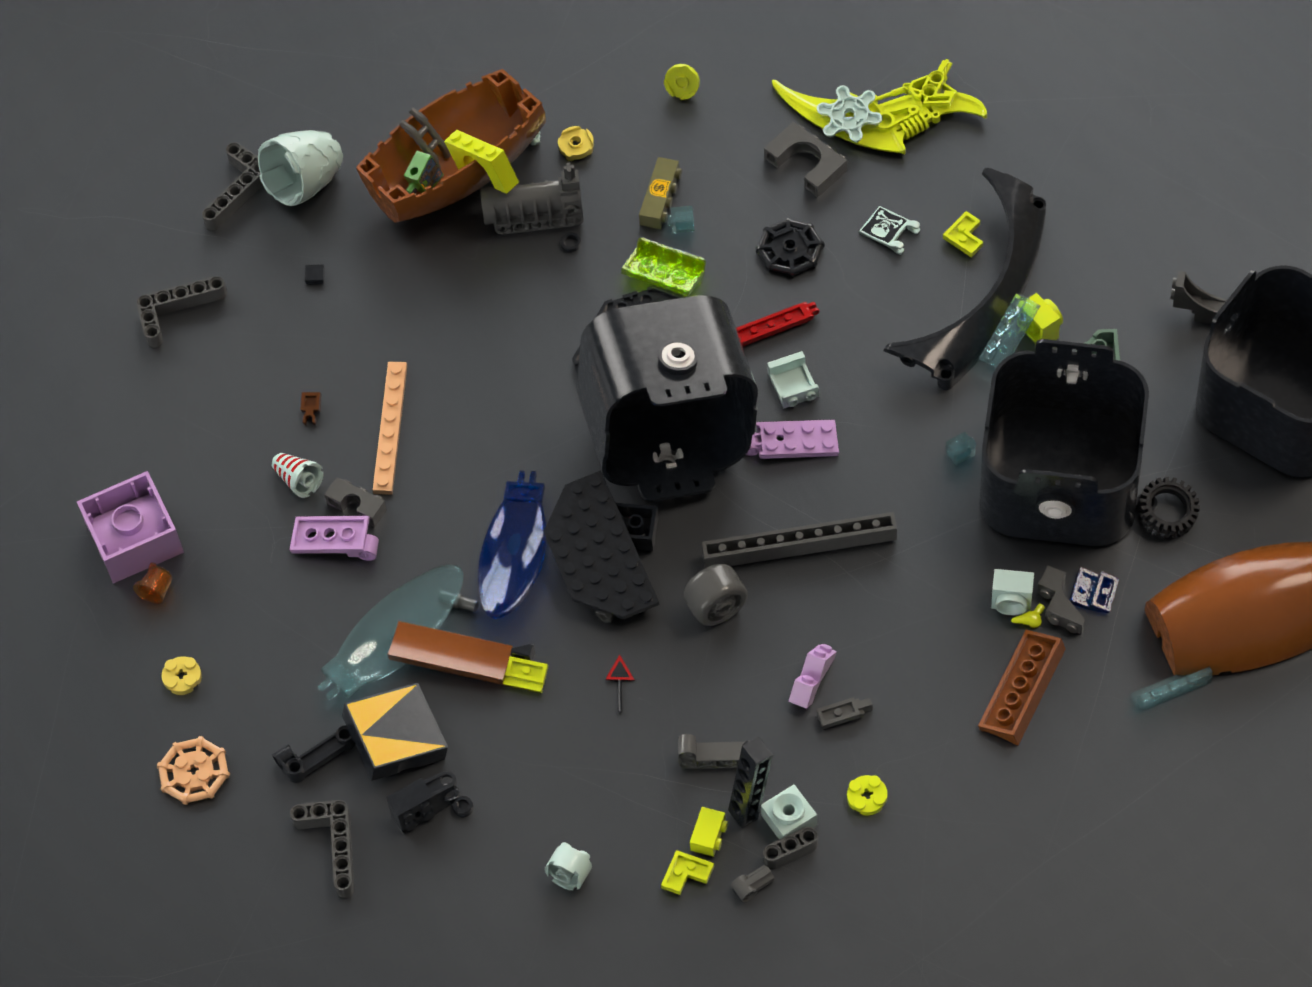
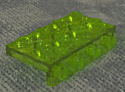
M640 237L637 240L636 249L623 265L621 274L689 297L705 274L706 260Z

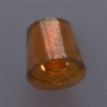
M150 563L148 572L141 581H137L134 584L133 590L144 600L152 603H162L173 580L172 575L167 570L156 566V563Z

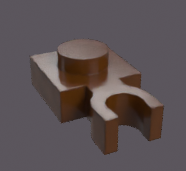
M302 392L300 410L301 412H306L303 416L304 425H307L308 418H313L312 423L316 425L315 412H320L322 394L320 392Z

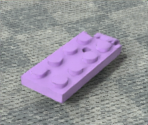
M835 420L756 422L758 433L755 432L752 435L751 447L746 455L754 456L759 453L760 459L838 456L839 449ZM777 437H782L784 440L778 441Z

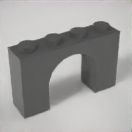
M792 122L764 147V159L777 168L796 153L807 152L815 155L820 162L804 177V188L816 197L824 193L847 172V160L842 154L836 153L829 145H825L817 136L811 135L803 126Z

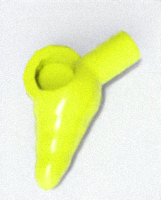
M1039 603L1033 611L1016 616L1011 619V622L1026 624L1031 628H1038L1042 623L1040 614L1045 607Z

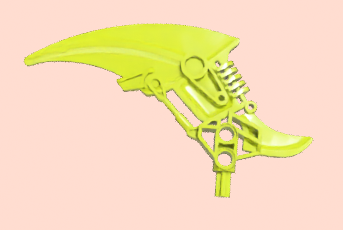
M946 59L942 61L938 70L931 72L929 75L915 79L911 83H904L903 87L891 90L889 93L880 96L875 95V100L868 108L872 112L880 113L882 121L879 125H864L861 128L863 137L860 142H853L845 131L838 132L835 136L867 148L905 155L904 139L908 140L910 137L928 129V123L930 122L939 123L941 115L952 112H965L986 119L987 110L979 99L957 92L946 84L947 74L952 66V63ZM772 80V86L775 91L805 119L821 129H824L830 123V117L820 115L817 112V106L822 102L828 104L835 103L837 99H824L801 94L783 86L777 80ZM850 92L852 96L858 97L857 95ZM903 93L907 94L878 105L879 100ZM848 112L845 114V117H854V113Z

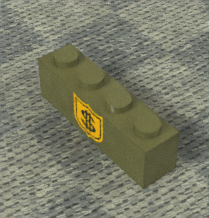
M657 158L639 213L641 226L661 229L663 223H666L668 217L667 209L672 206V194L676 193V182L682 175V169L679 167L678 160Z

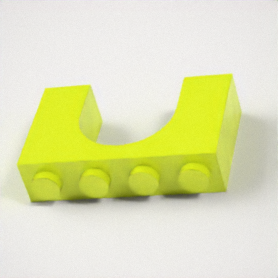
M459 130L453 132L444 141L458 170L476 160L487 172L494 188L505 194L519 183L504 150Z

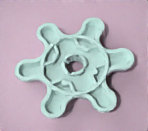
M839 86L836 89L838 99L835 103L828 104L822 102L817 106V112L820 115L830 117V123L824 127L823 132L827 137L831 138L838 132L845 131L853 142H860L863 137L861 128L864 125H879L882 121L880 113L872 112L868 108L875 100V93L867 90L861 96L854 97L850 94L847 86ZM852 112L854 117H845V114Z

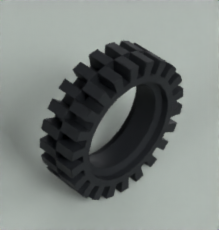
M1161 477L1157 478L1155 482L1152 480L1149 485L1145 486L1137 503V514L1140 513L1138 518L1140 521L1144 520L1142 525L1144 527L1149 526L1148 531L1151 533L1153 530L1157 531L1156 536L1160 537L1161 533L1164 534V538H1168L1169 535L1172 538H1176L1178 534L1183 536L1185 532L1190 531L1199 515L1200 505H1198L1199 498H1195L1196 492H1190L1192 488L1190 485L1184 487L1185 482L1182 480L1180 483H1176L1177 478L1174 477L1171 481H1169V477H1164L1163 481ZM1162 493L1175 495L1185 506V516L1175 522H1167L1160 519L1152 510V499Z

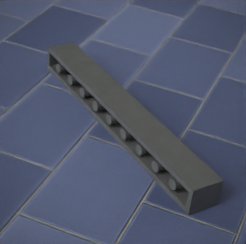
M894 512L704 541L702 542L705 568L715 564L735 566L897 540V525Z

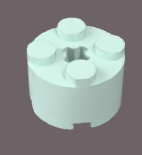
M563 842L556 848L545 866V873L547 876L550 874L554 878L552 881L558 886L567 890H573L574 887H577L578 890L592 869V864L589 860L590 855L585 851H578L568 843Z

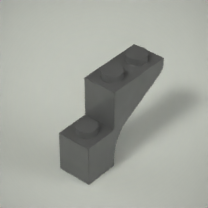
M1048 565L1038 583L1037 591L1043 598L1052 599L1046 609L1045 619L1053 625H1060L1066 628L1069 632L1082 635L1084 617L1062 590L1066 573Z

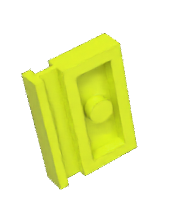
M510 656L503 684L542 693L549 665Z

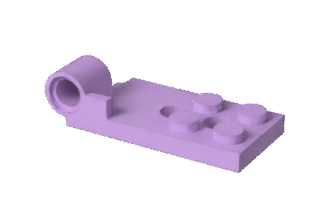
M369 516L296 517L290 552L292 554L347 553L348 557H359L362 560L371 561L376 559L379 539L374 535L367 534ZM311 532H316L314 537L308 538ZM329 532H335L332 537L326 538Z

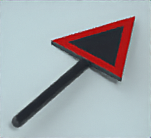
M619 655L605 680L618 681V712L622 713V681L635 680Z

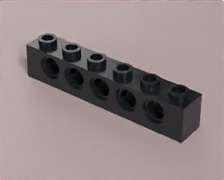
M760 737L747 740L742 745L728 811L741 828L759 818L773 758L772 752Z

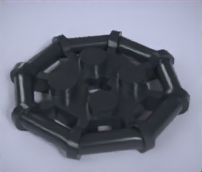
M786 218L782 222L770 227L766 226L763 229L762 237L755 250L762 258L768 271L773 270L794 277L795 274L809 268H815L818 265L817 261L822 249L825 247V243L818 236L813 224H806ZM792 228H796V229H800V230H798V232H795L794 229H792ZM809 234L813 241H809L806 235ZM769 237L773 238L771 244H767ZM787 244L795 245L791 249L787 248ZM809 248H815L812 256L808 255ZM766 251H771L773 253L774 258L772 260L770 259ZM801 260L806 261L805 263H802L794 267V263H797ZM780 261L784 265L790 264V267L782 266L777 263Z

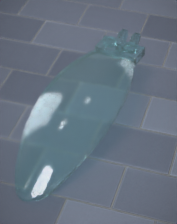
M448 564L433 568L403 584L377 603L348 635L337 657H334L322 667L321 672L327 678L318 686V689L320 691L325 690L331 682L336 686L327 693V699H332L339 691L349 698L362 685L379 680L405 665L406 663L389 660L388 657L398 621L439 630L449 615L463 583V570L461 567Z

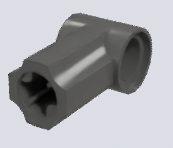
M763 865L747 876L741 875L731 883V887L742 902H748L756 896L760 889L773 882L774 876L771 870Z

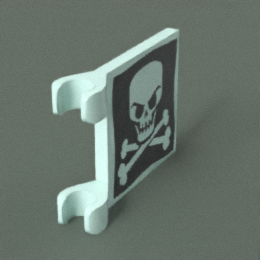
M879 206L860 229L859 233L891 248L900 255L904 252V248H902L904 244L896 240L906 228L912 233L918 234L920 223L908 220Z

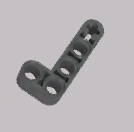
M680 735L678 737L679 766L684 769L737 768L741 748L745 742L696 743L694 735Z

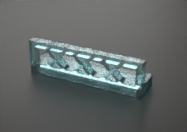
M1016 294L979 360L997 367L1003 359L1012 355L1039 310L1040 305L1026 296Z
M1208 667L1191 675H1175L1131 693V698L1139 713L1211 684L1213 671Z

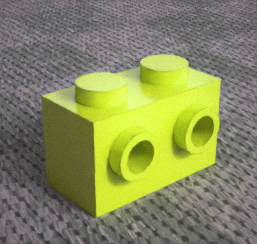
M701 807L690 840L691 851L714 857L716 850H720L722 844L720 837L722 832H726L728 826L724 812Z

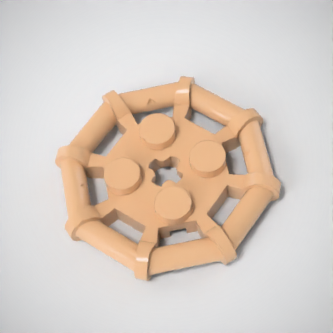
M202 736L188 741L172 743L173 746L161 762L157 763L161 781L160 790L178 799L184 805L207 798L213 799L215 793L230 776L226 763L225 749L219 748L205 740ZM196 747V751L183 753L182 751L184 749ZM203 748L207 749L213 754L210 757L207 756L204 752H202ZM178 754L179 757L176 758L175 764H169L174 756ZM218 761L220 770H214V762ZM191 768L199 769L195 772L196 774L192 775V773L189 772ZM167 772H173L174 780L169 782ZM217 778L209 788L208 782L210 779ZM177 786H182L185 789V792L182 793L176 790L175 788ZM204 789L202 792L191 794L193 791Z

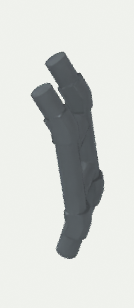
M413 107L409 113L422 125L420 130L417 131L404 120L399 123V126L414 139L424 153L432 156L441 169L439 159L433 150L438 146L444 158H450L451 154L444 142L445 140L440 137L428 122L426 116ZM427 132L433 138L429 145L422 139Z

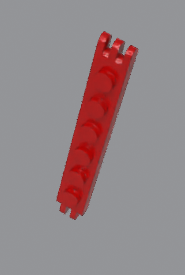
M802 302L737 327L742 346L813 320L814 316L820 312L816 308V303L811 302L807 304V302Z

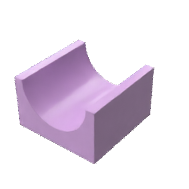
M148 471L77 501L84 522L95 541L113 583L148 569L150 563L154 566L184 553L174 524Z

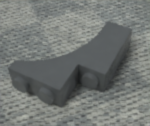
M1178 271L1177 278L1173 277L1170 299L1174 300L1173 307L1192 310L1191 313L1195 314L1194 321L1212 324L1213 318L1227 299L1214 296L1202 290L1190 280L1184 271Z

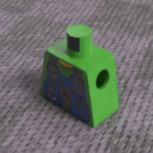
M416 151L404 174L405 179L409 183L406 189L409 194L423 193L426 191L425 187L430 185L434 188L444 176L431 155Z

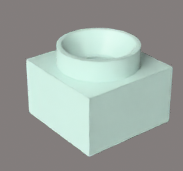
M994 569L991 609H996L998 612L1006 615H1021L1031 611L1034 573Z
M795 785L790 786L761 805V816L779 840L803 828L817 826L816 812Z

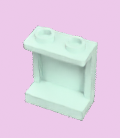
M803 351L767 363L768 375L783 408L794 407L798 403L812 401L819 397V387L814 383L805 364Z

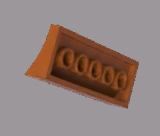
M398 621L388 657L389 660L504 685L505 673L513 646Z
M1025 630L978 725L979 730L996 735L1019 746L1066 650L1062 638Z

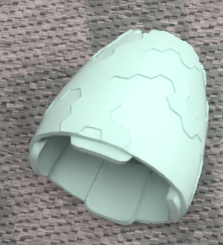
M313 130L284 133L265 141L258 149L260 180L264 188L276 200L285 205L294 206L305 202L324 188L340 169L343 161L340 144L331 138L332 135L328 132Z

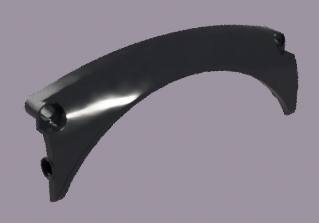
M985 168L982 175L989 181L999 196L1009 227L1008 253L999 278L985 298L973 310L955 323L924 337L889 343L883 350L886 353L899 357L900 361L908 367H914L917 364L931 372V377L937 379L938 387L942 390L952 389L981 359L1001 333L1027 286L1041 244L1046 216L1045 199L1034 195L1033 187L1010 174L1002 173L992 168Z

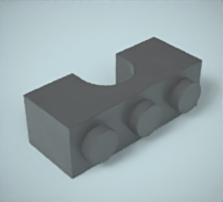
M336 477L324 494L327 505L342 512L350 504H359L360 506L356 510L357 515L369 516L368 525L374 528L387 511L385 500L381 496H374L368 493L366 489L352 485L346 479L341 480Z

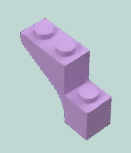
M821 644L807 653L802 673L794 681L788 702L806 709L812 705L819 684L835 659L837 651L832 650V647L829 645Z

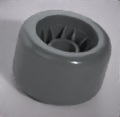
M715 564L701 570L690 579L683 592L684 601L697 621L707 626L723 623L733 617L744 606L748 596L745 585L734 569L727 564Z

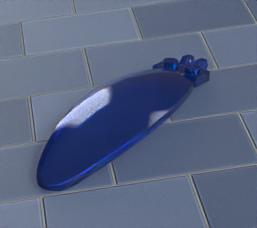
M523 470L519 471L517 482H506L504 500L496 511L483 541L478 567V587L483 609L493 619L503 618L519 606L530 592L542 568L547 543L544 535L546 519L542 506L545 485L544 483H536V471H531L529 482H524L525 471Z

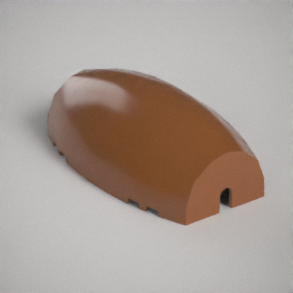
M503 69L482 76V81L473 85L471 82L465 84L466 88L458 92L454 89L419 110V112L426 116L428 122L443 140H446L453 132L459 130L504 150L510 164L528 147L546 123L542 102L527 89L521 90L520 84ZM413 116L405 120L417 131L422 127ZM397 126L389 133L390 138L385 142L380 141L377 144L378 149L373 154L369 152L356 167L369 194L388 218L394 222L420 217L442 209L467 197L491 181L485 169L476 160L458 170L452 156L444 158L443 153L437 146L433 152L439 159L440 170L444 176L434 188L430 185L425 187L426 191L423 193L409 194L406 191L409 183L405 179L404 174L416 151H423L414 139L400 126ZM428 132L422 137L427 145L433 140Z
M1312 542L1281 543L1234 553L1188 573L1147 601L1144 611L1156 637L1162 636V650L1174 676H1200V673L1219 675L1220 672L1225 671L1235 673L1275 664L1312 649Z

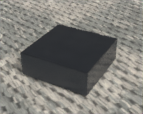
M324 264L305 265L306 284L324 283Z

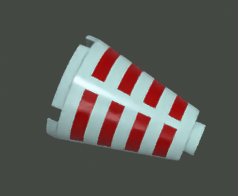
M285 453L277 454L272 460L274 471L297 496L301 498L309 497L310 495L308 494L311 491L315 493L321 485L323 472L321 471V465Z

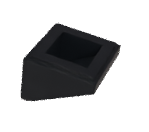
M534 644L511 648L512 657L533 661L535 655Z

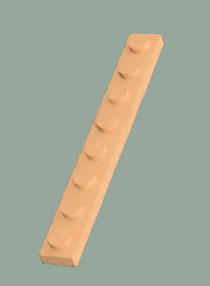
M388 362L373 494H393L407 362Z

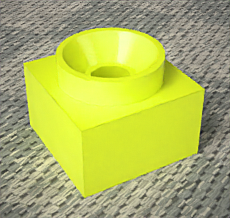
M1035 293L1019 304L1018 326L1035 344L1041 339H1059L1060 325L1063 324V317L1058 307L1051 300H1043Z

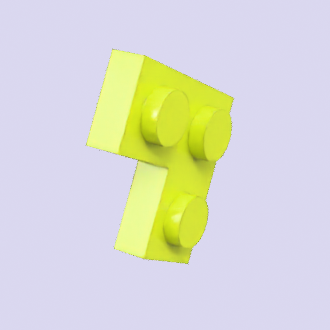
M965 211L943 234V239L972 258L983 247V241L972 235L980 225L981 220Z
M676 850L662 881L661 888L681 895L687 878L707 884L714 869V863Z

